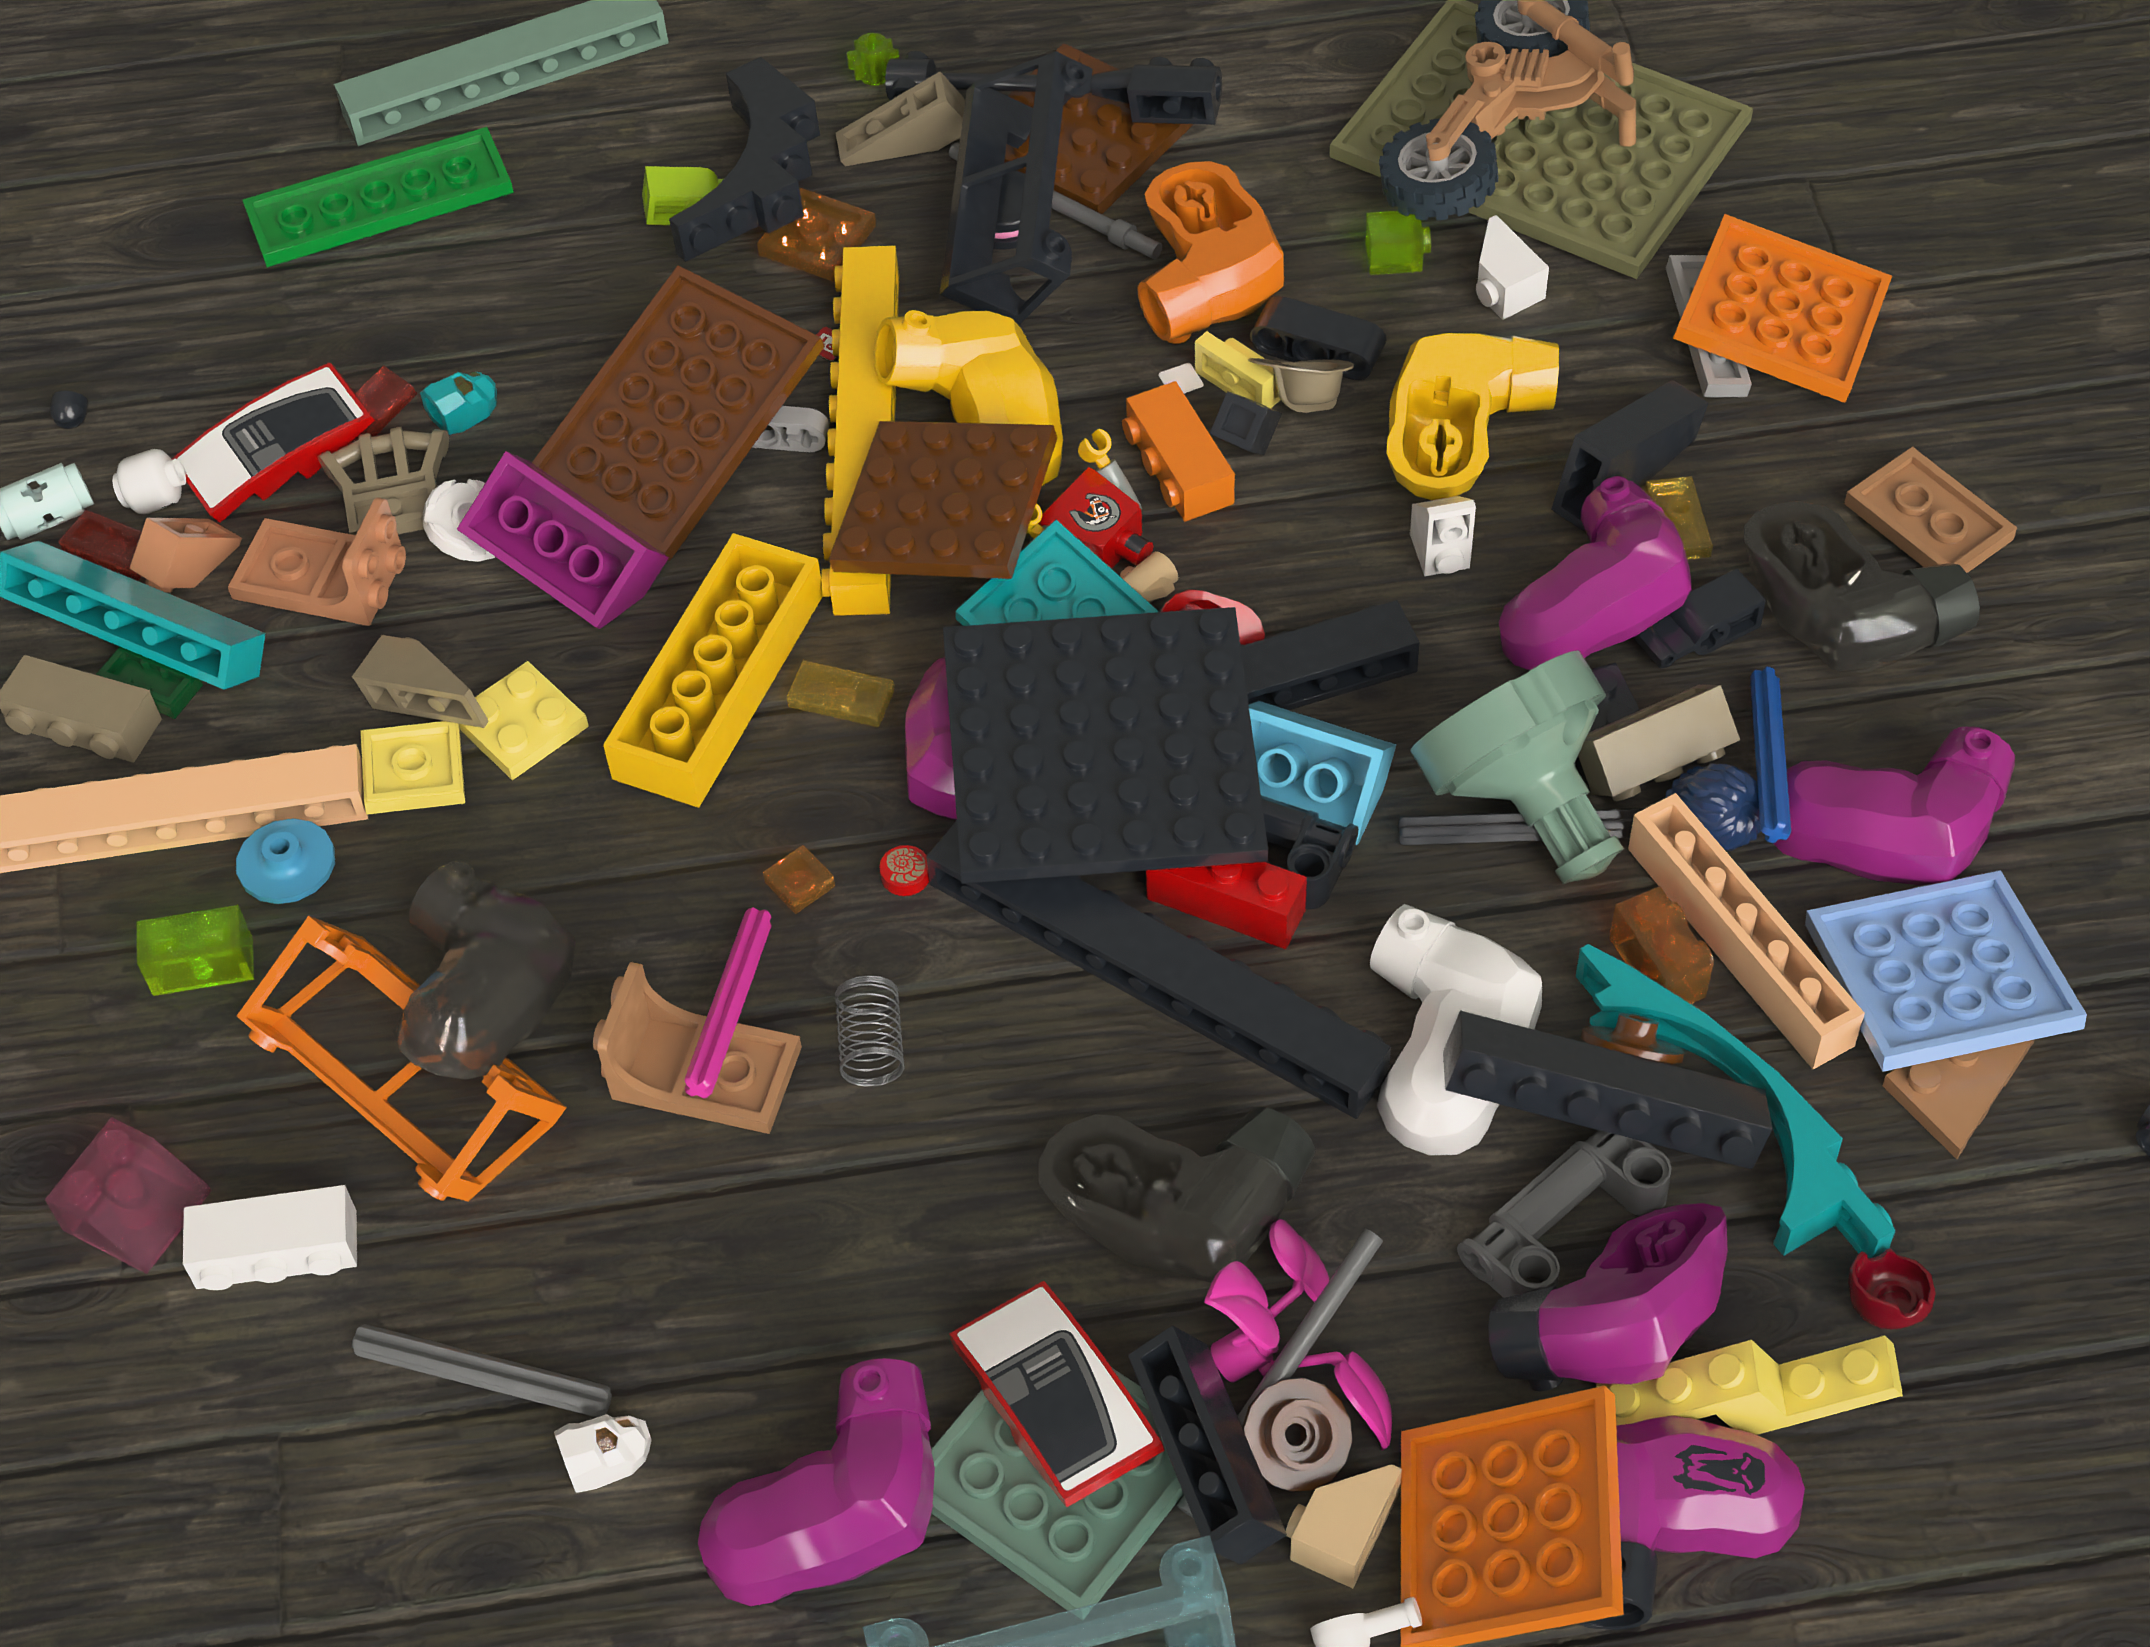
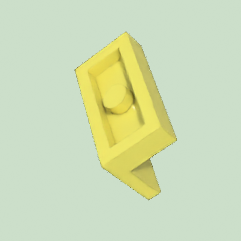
M1208 331L1195 341V371L1197 374L1226 393L1229 391L1244 396L1269 408H1272L1281 400L1278 395L1273 367L1248 361L1249 358H1265L1234 338H1229L1223 342Z

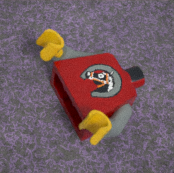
M1097 429L1092 434V438L1099 450H1095L1090 445V442L1084 438L1079 444L1078 453L1084 461L1089 463L1095 462L1098 468L1094 470L1088 467L1043 514L1040 506L1036 503L1027 533L1031 536L1030 542H1032L1049 525L1057 520L1111 569L1122 558L1138 565L1151 555L1153 543L1141 537L1142 507L1133 488L1115 459L1110 460L1106 454L1111 448V438L1104 430Z

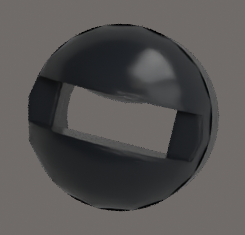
M65 390L55 392L52 395L50 413L58 426L72 429L84 422L88 409V400L85 396L77 392Z

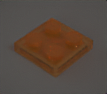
M799 188L804 216L769 234L765 232L757 242L759 255L835 281V266L843 265V247H861L876 227L875 213Z

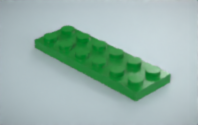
M484 127L249 197L242 201L266 267H270L514 192L510 177L488 127Z

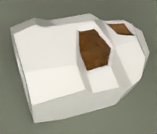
M606 1414L581 1423H569L554 1431L576 1493L594 1490L632 1475L646 1461L652 1441L646 1422L632 1416L611 1417Z

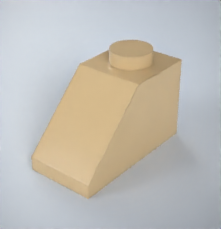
M1391 1464L1316 1488L1307 1507L1298 1504L1288 1522L1286 1536L1291 1538L1290 1560L1353 1589L1400 1493L1402 1469Z

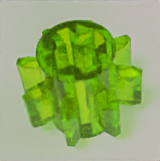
M879 33L864 34L858 40H854L855 50L847 52L848 67L854 70L855 80L861 79L865 84L873 86L885 83L886 67L889 59L899 58V50L893 48L891 38L886 39Z

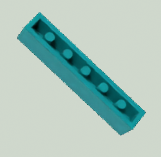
M40 541L0 552V597L224 690L260 675L266 634L262 631Z

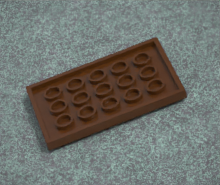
M678 265L532 463L668 556L667 561L670 562L825 347L821 337Z

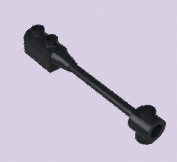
M920 51L907 53L905 59L890 58L885 74L886 93L889 101L938 73L934 60L929 59L927 55ZM1154 57L1149 61L1148 65L1135 64L1130 68L1093 74L1091 88L1088 93H1092L1093 96L1129 104L1132 122L1215 125L1222 97V73L1219 66H1214L1210 60L1205 58H1196L1191 61L1190 66L1173 65L1164 57ZM941 72L957 90H967L976 80L993 75L987 73ZM1022 74L992 85L989 88L995 91L1035 92L1037 75Z

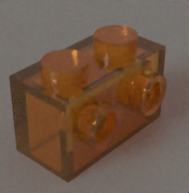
M1661 886L1615 904L1609 939L1625 963L1690 1004L1706 998L1711 972L1714 967V959L1707 944L1702 940L1697 941L1689 929L1681 906L1677 902H1671Z

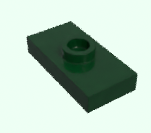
M120 646L96 673V675L150 690L159 713L173 719L177 718L203 686L202 681Z

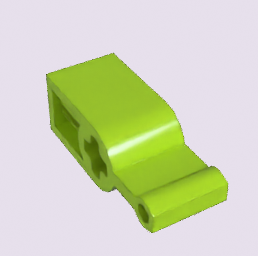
M645 166L642 197L646 224L670 225L669 218L696 204L724 179H718L712 170L702 167Z

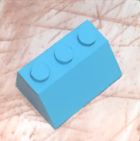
M1261 701L1249 704L1261 795L1308 811L1319 813V819L1347 827L1349 824L1357 825L1359 831L1356 845H1358L1383 793L1396 744Z

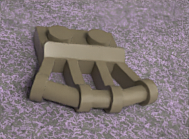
M402 427L391 428L389 434L371 437L370 433L358 435L359 440L332 454L330 451H326L318 455V460L324 472L343 493L349 534H357L376 497L387 499L391 514L396 519L397 533L403 534L424 529V506L432 490L438 487L436 478L442 458L448 452L449 435L447 430L434 429L432 433L403 431ZM407 449L426 451L420 471L410 473ZM393 451L397 475L379 479L376 455ZM362 459L366 482L354 484L343 468Z

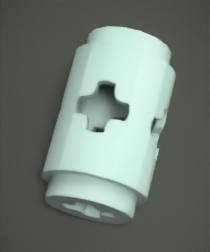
M59 463L0 488V528L7 540L17 536L20 540H23L86 513L84 508L93 505L94 502L76 464L72 463L64 467L62 463ZM36 481L40 487L32 490L27 484ZM51 513L55 519L47 522L43 516Z

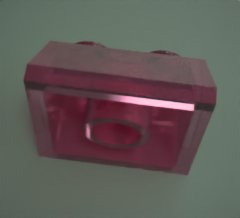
M111 1117L46 1197L45 1201L63 1231L147 1274L184 1226V1207L201 1205L212 1190L207 1183L154 1138Z

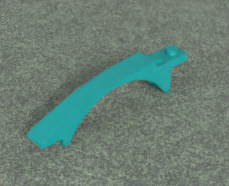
M1590 944L1580 948L1576 978L1601 1009L1599 1013L1590 1017L1589 1023L1592 1026L1615 1028L1619 1013L1635 1014L1659 1022L1656 1038L1672 1043L1706 1059L1724 1071L1737 1083L1765 1090L1772 1129L1782 1152L1786 1172V1206L1780 1218V1227L1773 1243L1783 1256L1833 1226L1838 1228L1858 1253L1864 1251L1868 1258L1877 1257L1890 1248L1895 1229L1889 1214L1881 1205L1872 1203L1858 1187L1857 1179L1850 1168L1844 1163L1836 1161L1843 1138L1779 1072L1706 1013L1635 968Z

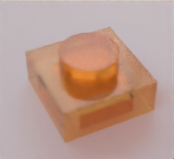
M804 845L763 872L765 883L795 914L835 887L833 874Z

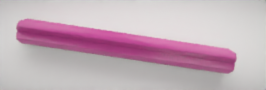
M754 907L750 908L745 912L684 1078L686 1083L685 1092L691 1097L698 1095L704 1099L713 1093L771 929V914L765 909L759 911Z

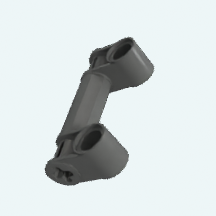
M1597 1130L1585 1142H1575L1570 1149L1502 1208L1493 1213L1489 1218L1490 1224L1473 1239H1463L1457 1246L1458 1255L1466 1268L1474 1276L1490 1285L1503 1298L1552 1286L1558 1288L1560 1270L1558 1259L1552 1251L1545 1248L1537 1240L1598 1186L1634 1215L1642 1216L1654 1210L1664 1208L1667 1202L1672 1169L1670 1161L1664 1153L1657 1150L1650 1143ZM1636 1180H1649L1653 1184H1642ZM1534 1277L1544 1282L1533 1284L1523 1279Z

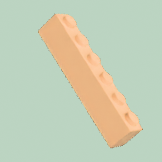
M1675 793L1634 814L1628 850L1808 1065L1815 1069L1855 1047L1865 1014L1864 1011L1680 797Z

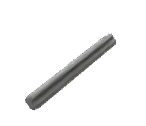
M368 1324L360 1325L352 1340L354 1353L360 1357L593 1417L606 1415L611 1404L612 1394L607 1385Z

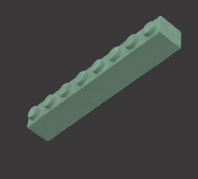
M590 0L336 83L334 86L343 117L357 145L360 146L668 44L669 42L664 14L657 0Z

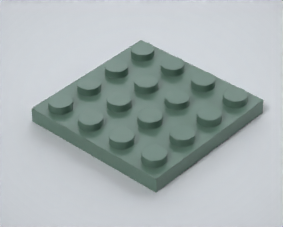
M1113 1369L1162 1441L1141 1387ZM983 1390L978 1393L931 1449L935 1466L932 1514L1082 1621L1089 1615L1184 1493L1164 1446V1452L1066 1507L1014 1442L1010 1427L984 1396Z

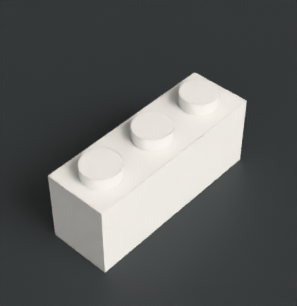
M345 1185L184 1207L183 1265L196 1289L205 1288L209 1290H223L229 1288L232 1284L251 1281L279 1282L287 1276L309 1273L330 1275L338 1272L340 1269L357 1267L356 1209Z

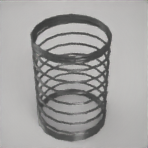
M858 976L845 981L838 986L835 992L836 1013L838 1015L836 1017L839 1034L838 1042L840 1043L838 1046L840 1074L847 1082L859 1086H879L892 1082L901 1076L905 1069L898 987L891 980L881 976ZM863 982L883 983V984H885V985L890 986L892 989H889V988H887V987H885V986H883V985H879V984H873V983L857 984V983H863ZM867 985L883 987L895 995L891 999L883 994L858 993L848 996L842 1001L838 1000L840 994L845 990ZM859 995H876L891 1000L887 1004L865 1002L846 1006L842 1003L848 998ZM858 1005H879V1007L868 1009L851 1008ZM888 1009L892 1010V1012L888 1015L881 1013L887 1011ZM846 1011L853 1015L844 1018L841 1016V1013ZM892 1013H895V1014H896V1017L893 1018V1017H891L890 1015H891ZM876 1014L884 1016L871 1021H852L848 1019L857 1015ZM887 1017L893 1020L889 1024L877 1022ZM843 1021L856 1023L849 1025L846 1028L843 1025H841ZM894 1022L897 1024L896 1028L890 1025ZM874 1023L885 1025L884 1027L868 1031L848 1029L860 1024ZM887 1027L894 1029L889 1034L878 1032ZM845 1030L855 1032V1034H851L848 1037H845L842 1033ZM895 1031L898 1033L897 1037H894L891 1034ZM876 1033L885 1035L872 1040L850 1039V1037L859 1034ZM888 1036L895 1039L891 1043L878 1041ZM845 1040L858 1042L848 1047L843 1044ZM895 1041H897V1042L899 1043L897 1047H895V1046H893V1045H891V1044L894 1043ZM863 1043L885 1044L882 1047L850 1048ZM891 1046L895 1048V1050H891L886 1047ZM845 1050H852L848 1055L844 1054ZM865 1054H886L873 1059H854ZM888 1056L896 1058L887 1065L871 1069H858L845 1064L849 1060L868 1062L880 1060ZM897 1060L901 1062L893 1072L876 1078H855L843 1071L844 1066L856 1071H873L890 1066Z

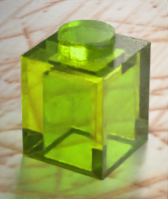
M1398 211L1366 213L1365 247L1370 275L1422 272L1423 253L1431 252L1429 226L1422 227L1421 220L1416 219L1413 214L1405 216Z

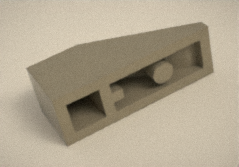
M940 71L836 132L840 160L845 166L938 151L960 139L965 99Z
M381 635L352 676L373 709L485 728L489 722L471 690L420 641L413 638Z

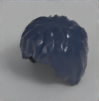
M1710 763L1707 767L1697 766L1688 769L1687 773L1681 774L1680 779L1673 781L1672 789L1666 791V798L1675 793L1680 797L1725 851H1732L1735 848L1749 844L1752 840H1757V835L1761 832L1758 784L1750 774L1733 765Z

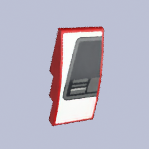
M327 363L295 377L245 404L204 432L172 459H177L181 463L185 471L186 482L209 515L221 523L254 493L265 501L297 472L309 479L322 468L318 455L326 451H330L332 454L347 446L371 425L375 419L332 363Z
M1045 1281L949 1333L955 1351L979 1379L984 1396L1010 1427L1014 1442L1066 1507L1165 1451L1162 1441L1121 1380L1077 1320Z

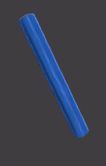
M1766 666L1763 671L1755 670L1751 674L1750 683L1760 831L1765 834L1766 841L1776 843L1778 839L1787 840L1790 836L1791 821L1780 679L1775 676L1773 668Z

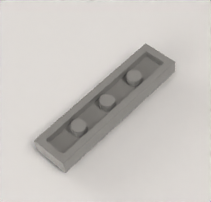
M1707 255L1669 256L1666 272L1680 319ZM1688 344L1703 397L1748 396L1752 383L1745 365Z

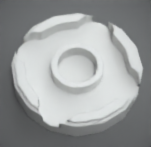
M468 479L467 483L455 484L456 480H451L433 489L423 510V528L429 540L442 552L460 560L478 562L495 558L494 555L457 530V527L485 483Z

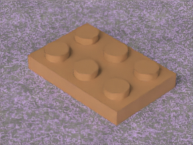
M1911 447L1847 491L1844 503L1923 567L1955 563L1959 564L1968 573L2013 541L2017 530L2015 525L1914 447Z

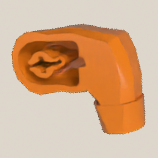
M1212 161L1188 162L1169 168L1152 180L1144 194L1147 206L1156 227L1173 247L1177 259L1156 271L1138 285V298L1141 309L1150 327L1160 339L1169 343L1180 344L1186 342L1191 337V333L1209 328L1211 324L1233 321L1250 315L1284 286V253L1261 206L1240 185L1236 174L1228 166Z

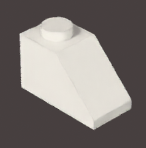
M1495 215L1489 218L1479 261L1476 292L1482 304L1490 307L1504 320L1546 298L1549 267Z

